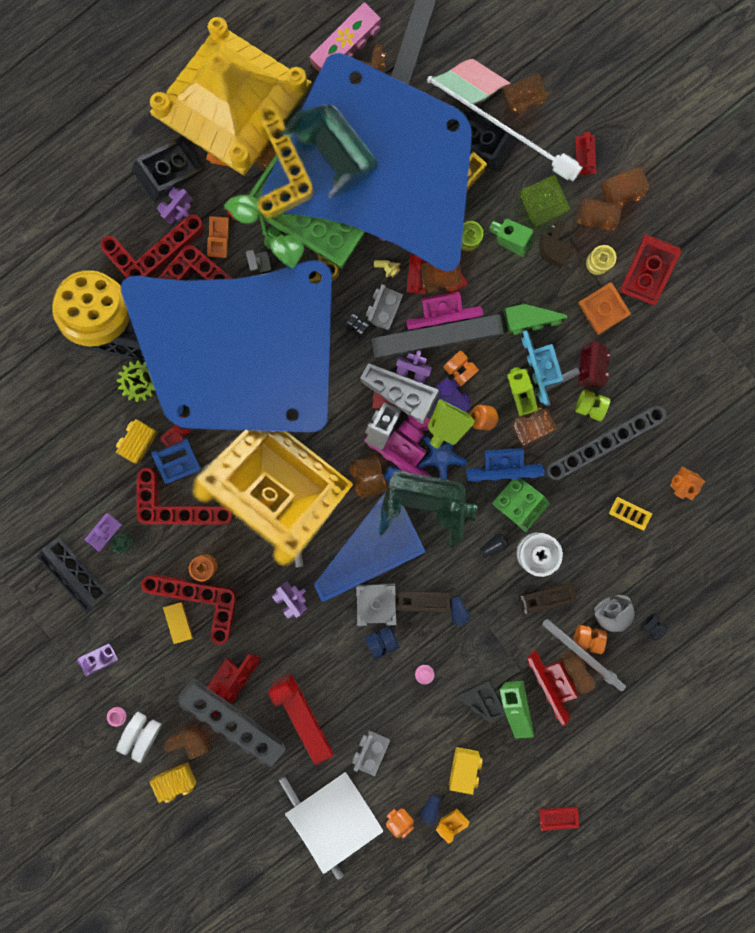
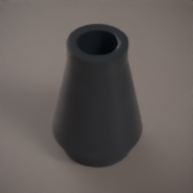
M502 533L499 535L495 534L480 548V551L487 558L488 556L505 551L509 547V543Z

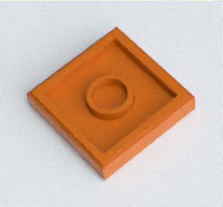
M612 282L578 302L597 335L631 315Z

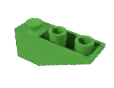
M527 304L505 308L503 311L508 333L513 332L514 335L522 334L525 329L532 328L533 331L544 328L543 325L551 324V327L563 324L562 321L567 318L565 314Z
M524 681L505 682L500 688L503 708L515 739L534 737Z

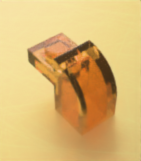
M192 725L182 726L178 731L179 735L174 734L168 737V741L163 746L166 753L184 746L190 760L208 753L211 748L205 733L200 728Z

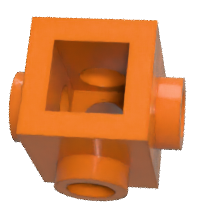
M682 466L678 474L673 477L670 486L675 490L674 494L679 498L684 499L686 497L693 500L699 494L705 480Z

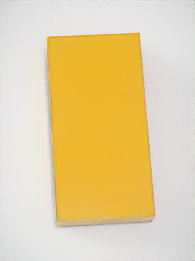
M183 601L163 607L173 643L177 644L193 639Z

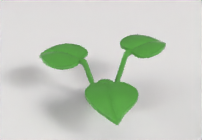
M239 195L233 197L225 204L224 208L236 220L242 223H253L259 216L263 229L262 234L265 235L264 245L271 249L283 263L292 269L295 268L304 250L302 242L293 235L284 237L281 234V230L274 226L266 230L263 215L259 212L258 208L259 201L249 195Z

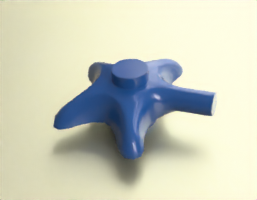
M423 438L424 443L430 448V454L417 464V467L421 469L428 466H436L439 470L440 484L447 483L448 466L453 464L465 466L467 464L464 458L453 452L452 444L445 441L438 449L430 444L431 438Z

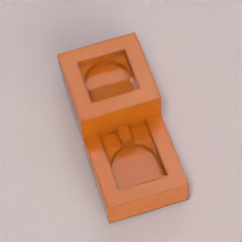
M209 217L207 256L227 258L230 217Z

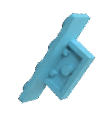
M527 330L523 331L524 337H522L524 348H528L530 354L527 356L530 367L533 366L535 371L532 374L535 385L538 384L540 388L538 392L539 400L541 403L544 402V405L550 406L546 387L564 382L554 346L550 344L534 350L530 333Z

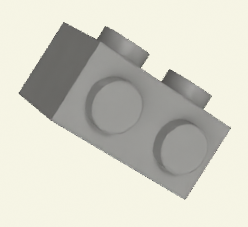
M384 402L380 411L376 410L372 418L373 424L369 423L365 431L368 434L365 442L383 450L402 410Z

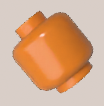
M477 405L470 413V416L475 421L472 427L477 430H491L498 423L497 411L492 406Z
M394 808L386 816L389 819L386 822V827L396 838H404L414 829L412 826L414 820L402 808L398 811Z

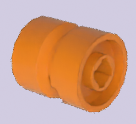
M462 350L443 366L449 375H454V380L460 387L479 371L472 362L468 363V357ZM464 366L466 371L461 374L458 370Z
M202 554L194 558L189 565V573L197 581L210 579L218 570L216 558L209 554Z
M578 625L574 635V642L585 651L589 649L592 653L603 654L607 641V631L598 628L591 630L589 626Z

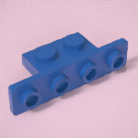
M523 448L486 450L485 468L466 469L468 481L480 482L482 480L498 481L507 478L513 480L522 477L538 478L539 476H545V471L542 464L524 465Z

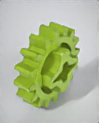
M137 360L135 365L130 361V367L123 366L124 373H118L122 376L121 379H117V382L122 384L118 389L124 390L122 395L125 397L129 395L128 400L133 401L134 398L136 402H140L141 398L144 401H148V395L154 397L152 392L155 390L152 379L151 383L147 379V375L149 374L150 376L146 362L142 365V362ZM138 369L136 373L130 374L133 370ZM132 378L140 379L145 385L138 384ZM148 389L144 393L138 394L141 390Z

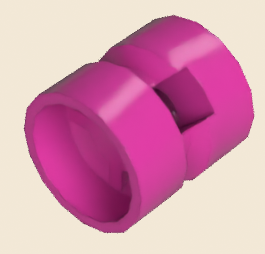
M408 415V421H403L398 430L418 444L424 436L423 431L428 430L430 419L426 417L424 423L421 424Z

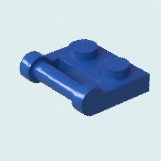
M188 437L182 439V442L161 451L156 450L152 452L153 459L165 484L201 470L200 463ZM183 449L186 450L187 454L163 463L162 458Z

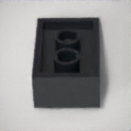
M465 111L464 116L471 127L470 155L474 152L486 162L487 168L500 172L519 139L487 118ZM458 122V124L456 125V127H455V129L453 130V132H455V131H457V130L459 129V126H460V125H459V122ZM504 124L511 130L515 131L514 127Z
M181 137L137 158L132 172L153 202L169 195L173 187L178 189L204 171L205 167L184 137Z

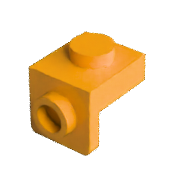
M456 808L441 818L436 831L449 844L456 834L468 827L470 822Z

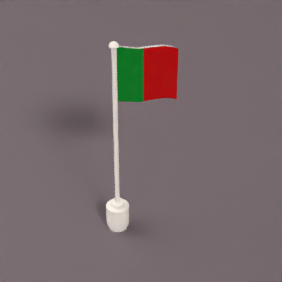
M474 59L461 62L447 73L434 78L433 76L427 78L428 83L431 82L552 160L551 165L554 166L552 171L566 180L574 181L582 168L578 165L577 161L564 153L562 156L557 155L556 158L474 106V104L487 99L499 89L510 86V82Z

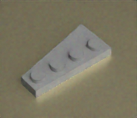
M369 363L360 378L361 383L421 424L424 423L439 393L438 389Z

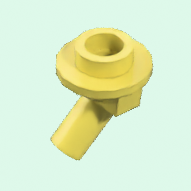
M374 260V267L384 268L386 277L391 276L393 278L401 270L399 268L400 263L388 260Z

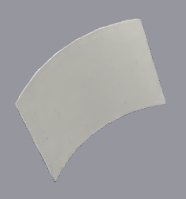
M346 772L285 814L306 844L323 874L383 832L378 821Z

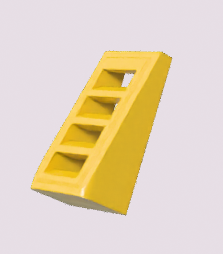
M619 497L616 498L609 512L610 515L643 531L652 516V513ZM620 503L624 504L620 514H617L616 511ZM627 507H630L631 509L627 517H623ZM634 510L638 511L634 521H631L630 518ZM641 514H645L641 524H638L637 522Z

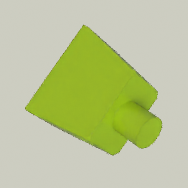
M519 367L511 369L507 377L519 416L538 411L533 387L526 369L521 370ZM526 392L527 396L521 398L520 394Z
M439 399L428 423V429L434 435L430 444L438 449L444 441L452 445L456 444L475 421L468 413Z

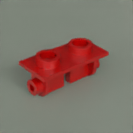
M585 132L583 136H575L576 161L582 167L578 175L597 174L595 135L591 136L590 132Z
M410 254L407 292L426 294L429 263L415 254Z

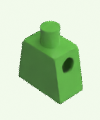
M505 219L503 224L493 221L489 228V232L497 235L498 244L525 258L534 241V230L509 219Z

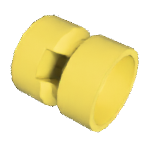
M598 246L586 259L587 269L594 275L606 273L616 263V252L610 246Z

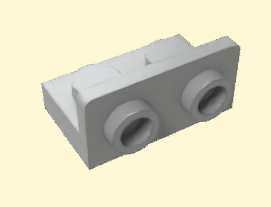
M383 284L380 289L376 288L373 299H375L373 307L369 306L366 313L368 322L389 331L403 294L388 289Z
M370 730L367 736L363 735L359 744L362 748L359 753H355L352 760L354 771L357 772L359 769L375 776L390 739Z

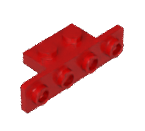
M534 650L527 657L528 665L534 671L539 686L543 688L546 700L553 707L556 719L564 726L568 723L570 714L563 702L577 698L579 694L561 661L544 666L537 651Z
M248 654L240 667L230 659H225L207 688L230 704L233 703L241 688L247 683L251 673L257 668L261 658L257 655ZM213 711L211 715L218 716L221 712Z

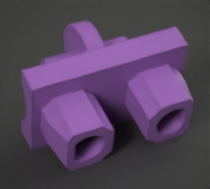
M175 187L169 192V197L173 199L169 205L161 202L157 207L161 216L171 226L176 220L180 221L183 216H190L187 211L191 208L189 204L193 200L184 189L179 190Z
M420 350L417 351L416 355L409 353L407 358L399 356L396 364L398 366V375L407 377L409 370L416 372L414 381L422 384L427 376L429 377L432 367L424 365L427 359L420 357Z
M106 513L84 540L91 544L98 552H101L121 528L122 524L109 513Z
M288 581L277 588L276 593L272 596L278 604L285 601L288 607L283 612L288 619L294 616L297 618L307 609L304 605L306 600L302 596L306 592L303 588L299 591L296 586L291 587Z
M110 644L104 645L77 659L86 677L118 661Z

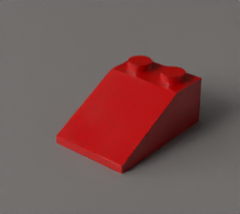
M644 234L632 259L620 292L655 306L681 254L680 248Z

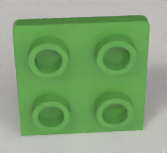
M519 478L516 480L512 479L495 499L493 505L515 522L524 532H527L550 505V502L536 489Z

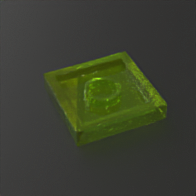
M555 175L519 191L534 227L571 210Z

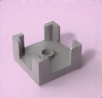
M395 584L357 585V626H367V623L396 625Z

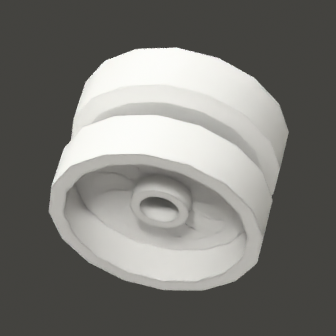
M535 532L521 539L517 546L516 555L519 564L524 570L534 576L544 577L551 575L559 568L562 563L563 553L556 539L547 534ZM541 551V556H536V553Z
M137 712L125 728L116 751L127 755L135 746L131 755L132 759L141 763L156 739L162 724L151 720L143 729L147 718L145 715Z

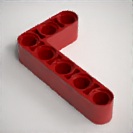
M196 215L186 217L137 261L114 237L106 236L103 238L101 249L126 278L133 276L136 272H140V276L152 278L171 262L185 246L190 245L200 237L205 230V225ZM193 222H199L197 229L192 230L190 228ZM183 234L184 240L176 242L177 236ZM111 243H115V248L112 251H108V246ZM170 247L169 253L162 255V249ZM128 257L127 264L121 265L122 258ZM155 259V265L147 267L148 261Z
M190 245L185 246L158 278L185 281L195 270L205 280H217L221 276L225 277V280L232 279L197 248ZM190 252L196 253L193 260H187ZM209 264L210 270L206 273L202 272V267ZM177 267H183V272L180 275H175Z
M143 468L137 473V519L142 524H227L234 518V513L226 506H158L157 471L152 468ZM147 471L152 475L149 482L144 479V474ZM145 491H149L152 495L149 501L144 498ZM145 510L151 512L150 520L144 518ZM164 510H168L171 513L169 520L163 518ZM184 510L189 511V520H184L182 518V512ZM203 510L208 511V520H203L201 518V512ZM222 510H226L229 514L226 521L220 518Z
M152 574L142 580L141 588L145 593L216 605L211 639L215 644L222 645L230 638L237 601V592L233 588ZM149 579L155 581L156 587L154 589L149 587ZM168 582L174 584V592H170L167 589ZM186 586H191L194 589L193 595L186 593ZM205 589H210L213 592L212 598H207L204 595ZM224 592L231 594L232 600L230 602L224 600ZM221 611L228 613V620L220 618ZM218 630L225 633L224 639L217 637L216 632Z
M289 673L274 681L269 689V695L276 707L283 704L314 764L318 765L333 757L332 749L292 674Z

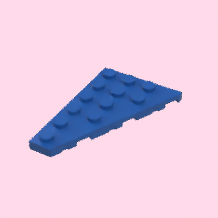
M391 485L314 584L322 602L425 553L394 485Z

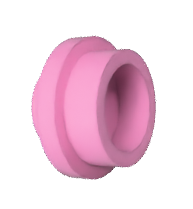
M421 665L416 669L415 677L419 683L429 684L434 679V671L429 665Z
M120 707L112 708L107 714L108 723L114 727L124 724L127 718L126 712Z

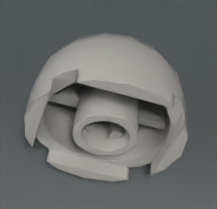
M615 595L617 599L610 601L608 597L599 602L595 607V617L600 626L607 631L622 632L633 622L635 611L630 598L627 596Z

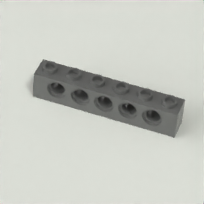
M192 678L179 694L178 703L183 710L191 711L199 721L210 724V727L216 733H223L229 742L240 745L245 753L256 756V759L261 764H267L272 767L286 750L283 740L195 678ZM198 700L205 701L203 705H197L195 702ZM213 711L221 712L218 716L211 715ZM228 722H235V723H236V724H235L234 726H232V727L227 726V723H228ZM246 732L251 733L249 737L242 736ZM260 743L266 744L262 748L257 747Z

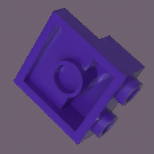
M447 377L435 387V389L439 390V393L428 413L430 419L439 399L464 412L471 408L470 403L472 401L465 393L462 395L457 390L459 385L453 378L449 380Z

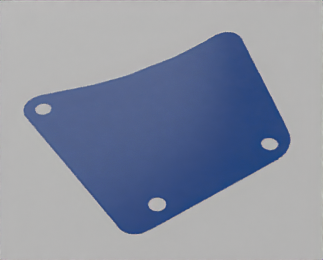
M342 53L331 54L326 58L289 134V138L311 182L314 194L309 201L284 213L324 218L351 225L401 246L437 269L443 271L456 269L461 255L471 149V127L468 120L456 108ZM355 71L362 75V81L357 85L349 81L350 74ZM450 119H456L459 122V129L455 132H450L446 127ZM287 150L282 156L287 158L291 156L292 151ZM279 157L264 185L262 197L271 193L275 188H282L291 183ZM295 168L291 171V175L296 176L300 173L299 168ZM302 186L299 193H307L309 187ZM285 195L281 201L286 203L290 201L291 196ZM272 203L266 204L269 209L273 208Z
M307 261L297 264L293 269L287 267L267 274L240 279L180 281L143 276H131L125 279L121 284V293L159 402L167 418L180 427L195 429L316 432L321 430L327 423L332 280L330 269L320 261ZM312 271H318L322 275V279L318 284H312L309 281V274ZM181 405H187L190 408V415L187 418H181L177 413ZM294 408L299 412V417L296 421H289L286 418L288 409Z

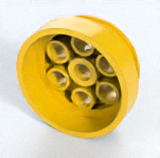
M81 271L70 275L60 284L53 300V316L61 333L70 341L83 346H100L113 341L125 330L130 319L121 293L120 284L97 271Z

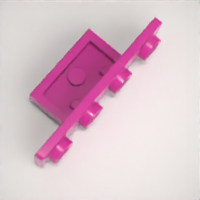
M458 291L421 298L424 317L406 320V325L408 329L418 330L424 326L434 327L440 326L441 323H455L467 318L469 320L477 319L479 316H483L484 313L481 306L462 309L461 295Z
M395 429L383 450L367 443L370 448L381 453L386 460L396 464L401 471L411 475L417 483L426 486L432 476L417 467V464L427 451L398 429Z

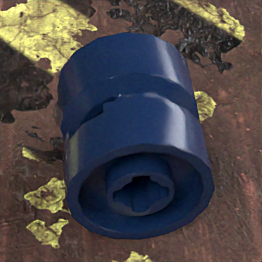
M390 626L380 629L379 634L374 632L365 637L375 660L384 656L386 651L391 653L400 648Z

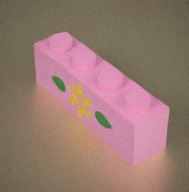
M364 2L310 55L311 65L320 73L326 58L331 54L342 53L353 58V54L358 49L361 50L371 36L374 37L381 29V18Z

